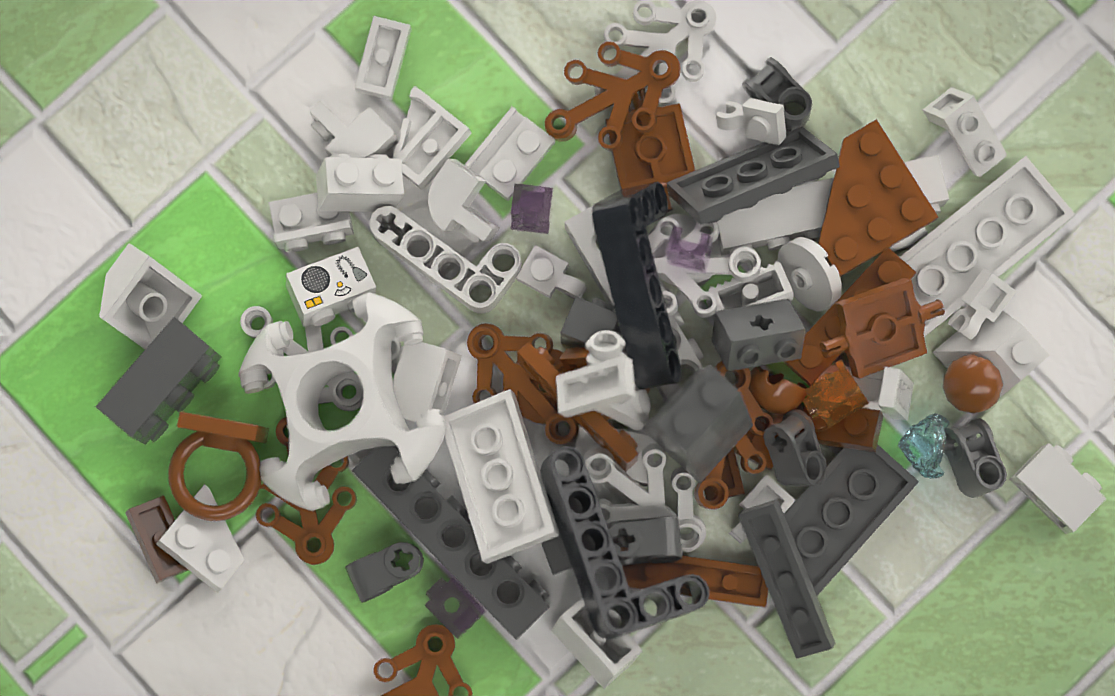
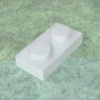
M373 16L354 86L356 92L388 100L393 99L411 32L409 24Z

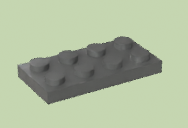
M799 127L787 132L786 138L780 145L763 142L667 182L669 196L700 225L715 223L721 220L723 216L739 209L751 208L760 200L775 194L786 193L792 187L808 180L822 178L827 172L839 168L840 165L835 151L804 127Z
M878 444L876 452L843 448L827 465L824 481L818 486H809L784 513L817 596L919 483L914 476Z

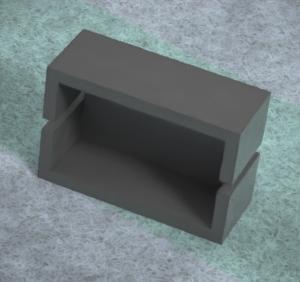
M173 317L97 404L96 408L131 438L145 445L150 440L155 442L167 430L169 424L166 421L176 410L181 412L190 404L194 398L192 391L201 381L204 383L208 382L215 375L220 367L217 362L221 359V356L177 318Z

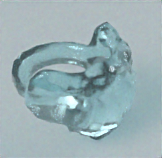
M936 413L927 416L918 424L910 426L898 443V448L902 450L913 468L923 477L929 479L940 478L944 475V471L940 468L939 464L942 461L946 445L945 429L950 425L948 419Z

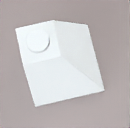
M128 243L106 273L99 317L146 349L173 317L183 323L202 295L149 255Z
M1004 311L1000 313L994 323L986 318L973 339L970 340L957 331L932 352L946 369L952 361L968 354L988 359L999 369L1003 388L1000 397L1050 356L1024 325Z

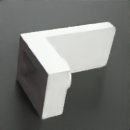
M951 87L923 109L929 122L948 130L974 175L981 177L1006 157V151L973 95Z

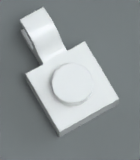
M749 98L743 105L737 102H727L725 104L726 114L720 112L716 114L717 127L721 130L731 131L745 128V138L780 145L786 138L784 105Z
M536 245L516 277L517 281L548 298H551L557 289L575 300L576 296L582 298L587 289L585 283L565 274L569 267L568 262Z
M983 268L961 299L968 306L956 311L949 319L948 324L971 340L977 335L980 326L986 318L993 323L1016 293V290L992 272Z
M766 474L739 505L743 509H748L778 499L782 511L785 513L796 500ZM741 521L729 533L740 544L747 538Z

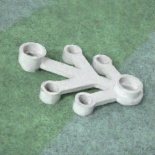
M640 0L635 4L633 10L634 20L638 24L649 25L655 21L675 24L677 26L667 34L626 30L623 25L612 23L604 31V41L614 42L619 48L622 46L648 48L640 54L645 57L659 50H665L675 55L676 46L688 37V57L683 62L681 73L686 81L697 82L703 77L705 65L702 61L704 36L714 30L717 15L713 6L704 0L689 1L682 9L655 7L654 3L649 0ZM642 7H647L651 10L652 14L648 18H642L638 15V10ZM695 12H700L704 15L705 20L702 23H695L691 19V15ZM617 30L622 33L623 37L619 41H612L608 35L611 31ZM659 63L658 75L666 73L668 69L667 64ZM690 64H696L700 68V72L697 75H690L687 73L686 67ZM624 67L616 74H608L628 79L639 73V71ZM674 85L668 88L671 92L670 97L667 99L661 98L659 105L666 106L673 102L675 97ZM595 87V96L604 92L603 89Z
M671 217L662 218L658 221L656 229L648 235L652 253L663 243L671 244L679 238V224L675 219ZM697 222L695 229L664 258L654 257L657 273L664 274L693 303L694 312L702 318L714 315L717 310L716 298L712 293L703 291L687 274L732 275L737 281L750 282L757 278L761 270V261L758 253L747 247L735 250L730 258H688L702 244H710L716 241L719 235L717 222L703 225ZM665 226L675 228L674 233L671 235H664L661 233V230ZM704 226H711L714 231L712 234L705 236L700 233V229ZM742 263H749L753 268L748 273H742L738 270V266ZM662 290L664 299H669L673 302V305L667 309L668 316L671 317L677 311V299L673 293ZM707 299L711 301L712 306L707 310L700 309L697 305L701 300Z
M252 306L243 312L240 323L243 331L248 336L256 339L266 325L273 323V319L270 313L263 307ZM257 317H262L265 320V325L260 330H254L251 326L253 319ZM313 323L305 326L308 351L294 340H290L289 347L283 348V352L288 356L323 350L321 326H314ZM337 327L331 332V344H336L335 338L337 334L345 332L351 337L353 333L347 327ZM354 371L343 372L331 378L326 384L329 387L322 389L318 404L333 402L337 408L344 411L359 409L363 403V385L359 376ZM272 373L271 380L264 385V389H270L276 384ZM349 385L356 388V395L352 399H345L342 395L343 389Z
M649 444L642 451V461L647 468L648 491L615 466L613 455L607 449L593 448L584 455L583 458L592 482L602 483L608 481L635 502L612 505L607 499H598L601 508L609 511L604 516L607 524L611 521L676 517L679 519L680 529L684 527H691L693 529L689 534L680 533L682 551H693L704 542L706 537L705 524L698 516L693 514L692 490L696 482L683 467L675 469L671 474L672 487L677 492V514L665 505L663 467L666 464L665 450L661 446ZM651 453L661 455L660 459L654 462L649 461L647 457ZM594 458L605 459V463L601 466H595L591 461ZM682 476L690 478V481L684 485L676 482ZM620 538L622 545L628 547L630 543L627 542V538Z

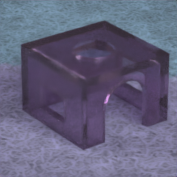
M673 226L666 248L668 264L706 274L713 251L712 235L702 233L699 244L680 240L683 228Z

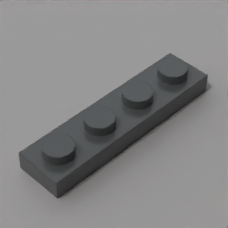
M778 499L742 510L738 514L796 659L832 649L836 644Z

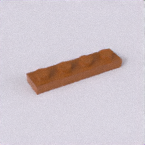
M889 248L877 257L836 302L902 278L911 280L917 272ZM835 303L805 334L801 359L783 362L810 387L843 353L840 352L825 358L821 353L822 348H820V342L840 336L841 326Z
M528 341L517 352V362L558 403L556 376L561 374L554 367L556 362L543 347L540 346L536 349ZM596 410L571 416L601 448L607 449L613 455L614 461L625 472L637 462L639 453L635 449L638 447V444L625 430L622 429L618 432L608 422L611 419L610 417Z
M620 546V551L628 550V547ZM683 556L681 560L671 563L621 565L629 588L642 590L685 575L694 574L700 576L708 585V600L762 608L767 606L769 590L758 566ZM681 586L680 595L692 597L690 591L686 587Z

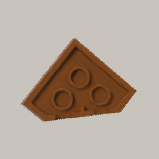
M877 119L843 139L838 156L840 167L836 168L820 231L818 245L827 252L829 256L825 257V260L829 266L834 264L837 267L840 277L938 219L935 210Z

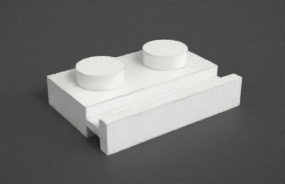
M511 107L466 162L465 166L486 180V185L509 201L553 147L555 139L527 117L522 116L514 107Z

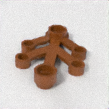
M614 42L603 43L598 49V57L605 66L614 67L619 64L639 71V73L628 79L589 69L580 60L568 62L564 68V75L571 84L581 85L584 83L606 91L569 111L556 109L550 112L545 120L547 133L556 141H568L576 134L577 124L614 105L607 126L602 128L598 134V141L605 150L615 151L623 142L621 133L633 96L646 87L647 91L643 106L634 112L632 123L639 132H651L657 123L655 114L663 90L673 86L681 74L680 63L671 52L659 50L645 57L621 50ZM610 48L615 49L617 52L615 58L605 60V51ZM659 63L668 65V69L663 75H657L654 72L656 65ZM574 67H581L583 69L582 75L576 79L571 78V70ZM643 114H648L651 116V122L647 126H639V117ZM560 117L565 118V127L560 130L554 129V121ZM610 132L616 133L617 140L611 145L604 143L606 134Z
M488 323L474 327L467 339V347L470 354L478 360L477 388L472 395L473 403L475 404L480 401V394L484 390H487L491 397L498 394L492 387L493 366L495 364L504 374L503 392L509 389L513 391L518 405L519 392L546 421L545 433L548 439L559 445L572 442L579 432L578 423L572 417H565L559 414L558 410L531 381L534 379L505 352L519 351L528 341L535 347V341L541 337L546 341L545 350L550 354L553 349L551 337L543 333H536L531 337L504 336L499 327ZM487 335L493 339V346L489 350H485L482 346V340ZM562 363L554 365L559 373L564 367ZM562 421L567 422L570 426V431L566 436L561 435L558 431V425Z
M721 360L714 368L722 376H725L727 369ZM749 368L732 370L736 376L733 386L741 393L753 423L749 431L756 436L764 435L765 430L774 423L772 417L768 413L763 412L748 389L751 382ZM759 416L764 418L766 422V427L763 431H759L755 427V420ZM745 434L734 446L741 456V468L748 474L761 473L767 464L766 457L762 452L755 449ZM751 455H755L759 459V465L754 470L748 465V459ZM725 457L695 487V500L705 509H718L728 500V487L721 480ZM707 486H711L715 491V496L710 501L706 500L703 495V491Z
M284 417L277 424L276 436L279 442L287 447L289 456V438L284 434L288 423L287 417ZM344 457V463L338 468H334L331 465L324 467L315 481H318L321 486L325 485L328 490L337 475L348 467L349 457ZM261 484L260 489L267 490L300 512L303 528L281 516L278 507L270 503L262 504L257 509L256 519L258 523L265 527H273L293 540L296 553L303 562L311 565H319L326 562L334 551V540L331 534L346 511L356 505V493L349 487L337 488L332 496L334 504L319 524L316 510L310 511L296 506L281 498L265 484ZM344 491L349 492L352 496V500L347 506H341L338 503V496ZM267 508H272L275 511V518L272 522L266 523L262 519V512ZM312 538H318L321 541V548L315 553L310 552L307 547L308 541Z
M429 625L418 634L416 646L391 659L383 658L378 660L374 665L373 672L375 677L381 682L392 681L397 676L398 671L422 660L417 677L381 696H439L432 682L437 666L450 687L449 696H453L454 689L458 686L465 687L468 691V696H473L471 687L463 682L451 658L455 649V639L451 631L442 625ZM435 636L439 637L443 642V646L438 652H432L428 648L429 639ZM385 662L393 667V673L388 678H383L378 671L380 665Z

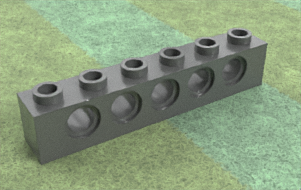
M398 446L374 448L351 471L513 638L518 640L550 608L545 602L550 595L534 579L528 584L518 574L523 567L511 555L493 561L492 569L488 574L483 576L475 575L471 570L470 563L472 558L480 554L473 528L463 518L467 510L452 495L446 500L436 490L441 483L427 469L416 481H411L405 490H392L389 484L392 475L391 465L394 464L396 457L401 456ZM425 498L434 499L438 506L437 513L430 519H421L416 512L417 504ZM451 526H459L465 532L464 542L458 547H448L443 540L445 530ZM507 581L516 583L520 588V596L512 604L502 603L497 595L499 586Z

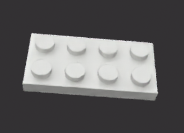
M509 389L443 416L445 426L447 427L445 432L446 442L482 561L488 564L559 536L515 393Z

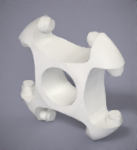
M368 292L353 300V308L357 317L367 322L366 326L357 334L321 351L284 356L283 348L289 347L290 340L293 339L292 327L288 321L269 323L250 346L239 371L241 386L247 394L264 390V385L269 382L267 374L272 373L286 408L289 430V456L287 463L280 461L278 457L262 460L260 462L261 467L259 468L261 481L281 498L310 511L323 508L326 504L330 503L326 486H321L318 481L312 482L314 475L322 468L360 450L382 446H398L401 456L396 457L394 464L391 465V473L395 483L404 484L416 481L434 459L447 429L440 410L433 409L421 413V418L416 421L417 429L409 430L394 394L390 349L395 336L397 341H403L404 345H413L423 341L422 322L400 304L374 293ZM355 371L363 385V403L359 414L349 425L337 431H327L323 427L318 415V400L322 389L331 378L343 372Z

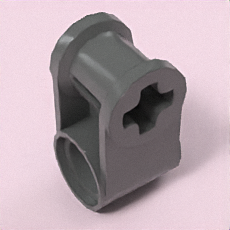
M769 57L765 61L766 66L751 80L746 79L743 81L742 87L753 99L784 106L790 102L800 104L804 112L797 116L788 114L784 109L785 127L788 130L804 127L811 113V96L791 77L781 63Z
M793 409L783 416L781 423L773 424L765 430L763 436L764 443L768 448L775 476L781 485L818 486L825 479L827 465L816 437L814 423L807 413L799 409Z
M977 418L971 420L968 426L959 429L949 427L942 431L941 445L943 451L948 457L957 486L965 496L971 498L980 497L1003 486L1007 476L1006 468L996 448L992 430L985 420ZM979 472H980L981 475L983 476L984 482H983L982 479L980 478Z
M657 517L644 521L621 522L609 529L621 565L671 563L683 558L679 519L676 517ZM627 537V542L630 543L627 551H620V546L617 545L619 538Z
M399 542L379 552L364 556L347 565L345 569L361 603L386 593L394 586L416 576L423 568L424 558L418 547L413 544ZM400 551L413 555L414 559L409 561L410 569L408 570L404 567H396L395 562L400 559Z

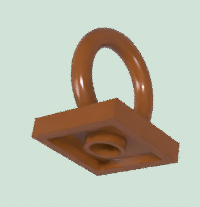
M180 412L177 427L196 432L190 434L178 445L170 460L168 479L175 500L186 512L206 521H223L239 515L254 501L261 485L260 458L249 441L267 443L269 428ZM201 446L238 452L245 463V485L240 494L226 504L213 506L201 503L190 494L184 481L185 464L190 455Z

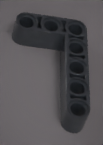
M660 182L621 189L595 203L592 208L593 226L622 338L625 340L627 357L632 360L634 382L640 390L679 383L682 375L681 363L646 230L648 225L665 216L668 211L667 195Z
M562 446L545 458L540 468L541 478L596 634L601 638L615 639L687 615L706 604L709 598L708 585L700 576L694 574L685 575L631 593L581 452L574 447ZM557 459L564 461L568 465L569 476L562 475L557 471L555 466ZM569 497H575L582 504L581 514L571 510L568 503ZM582 534L593 538L595 542L594 552L584 548L581 541ZM595 572H601L606 576L608 580L607 590L597 586L594 578ZM681 586L686 587L692 595L691 604H687L682 600L680 596ZM645 598L654 601L657 608L655 616L650 615L645 610ZM610 609L615 610L621 617L620 628H615L610 624L608 620Z

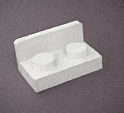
M317 193L269 202L275 233L273 235L274 243L278 249L285 248V252L302 251L308 248L307 243L322 240L324 245L341 243L346 240L345 236L354 234L350 212L319 211Z

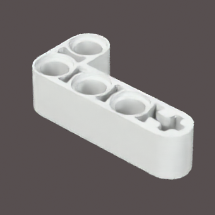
M392 206L378 208L370 218L371 231L379 244L473 312L484 314L493 310L514 283L521 270L520 254L513 245L508 243L494 245L476 267ZM394 220L396 229L404 235L401 242L398 235L391 230H387L383 234L380 224L383 221L391 223ZM418 240L425 241L430 245L428 253L423 257H414L409 254L411 244ZM500 255H509L514 259L515 264L509 271L500 272L493 267L494 260ZM447 263H455L461 270L459 276L455 279L446 280L439 275L441 267ZM478 285H485L492 291L490 298L483 303H477L470 298L472 289Z

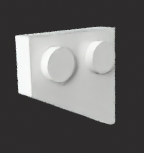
M414 86L410 93L411 103L406 118H403L400 128V142L395 146L392 158L401 159L402 175L423 190L442 168L446 160L451 158L472 133L466 125L418 87Z
M204 484L194 498L207 505H217L209 487ZM185 510L181 512L156 543V545L217 593L244 561L225 520L206 521L192 516Z

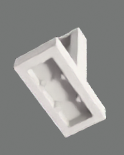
M624 355L556 376L558 413L565 417L596 410L636 431L642 429L649 421L648 412L651 409L649 396L645 389L640 390L634 384L632 360Z
M831 365L810 387L808 401L880 410L882 413H887L892 419L908 421L914 383L901 369L885 367L884 372L879 371L858 379L852 376L850 367Z

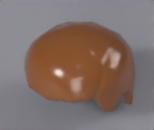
M968 354L952 361L943 379V390L947 401L957 410L972 414L988 410L996 404L1003 388L999 369L988 359L977 357L973 354Z
M755 366L750 372L751 382L748 389L759 406L770 413L781 415L796 409L810 392L809 388L803 383L794 384L784 379L782 373L769 376V371L762 369L760 366Z

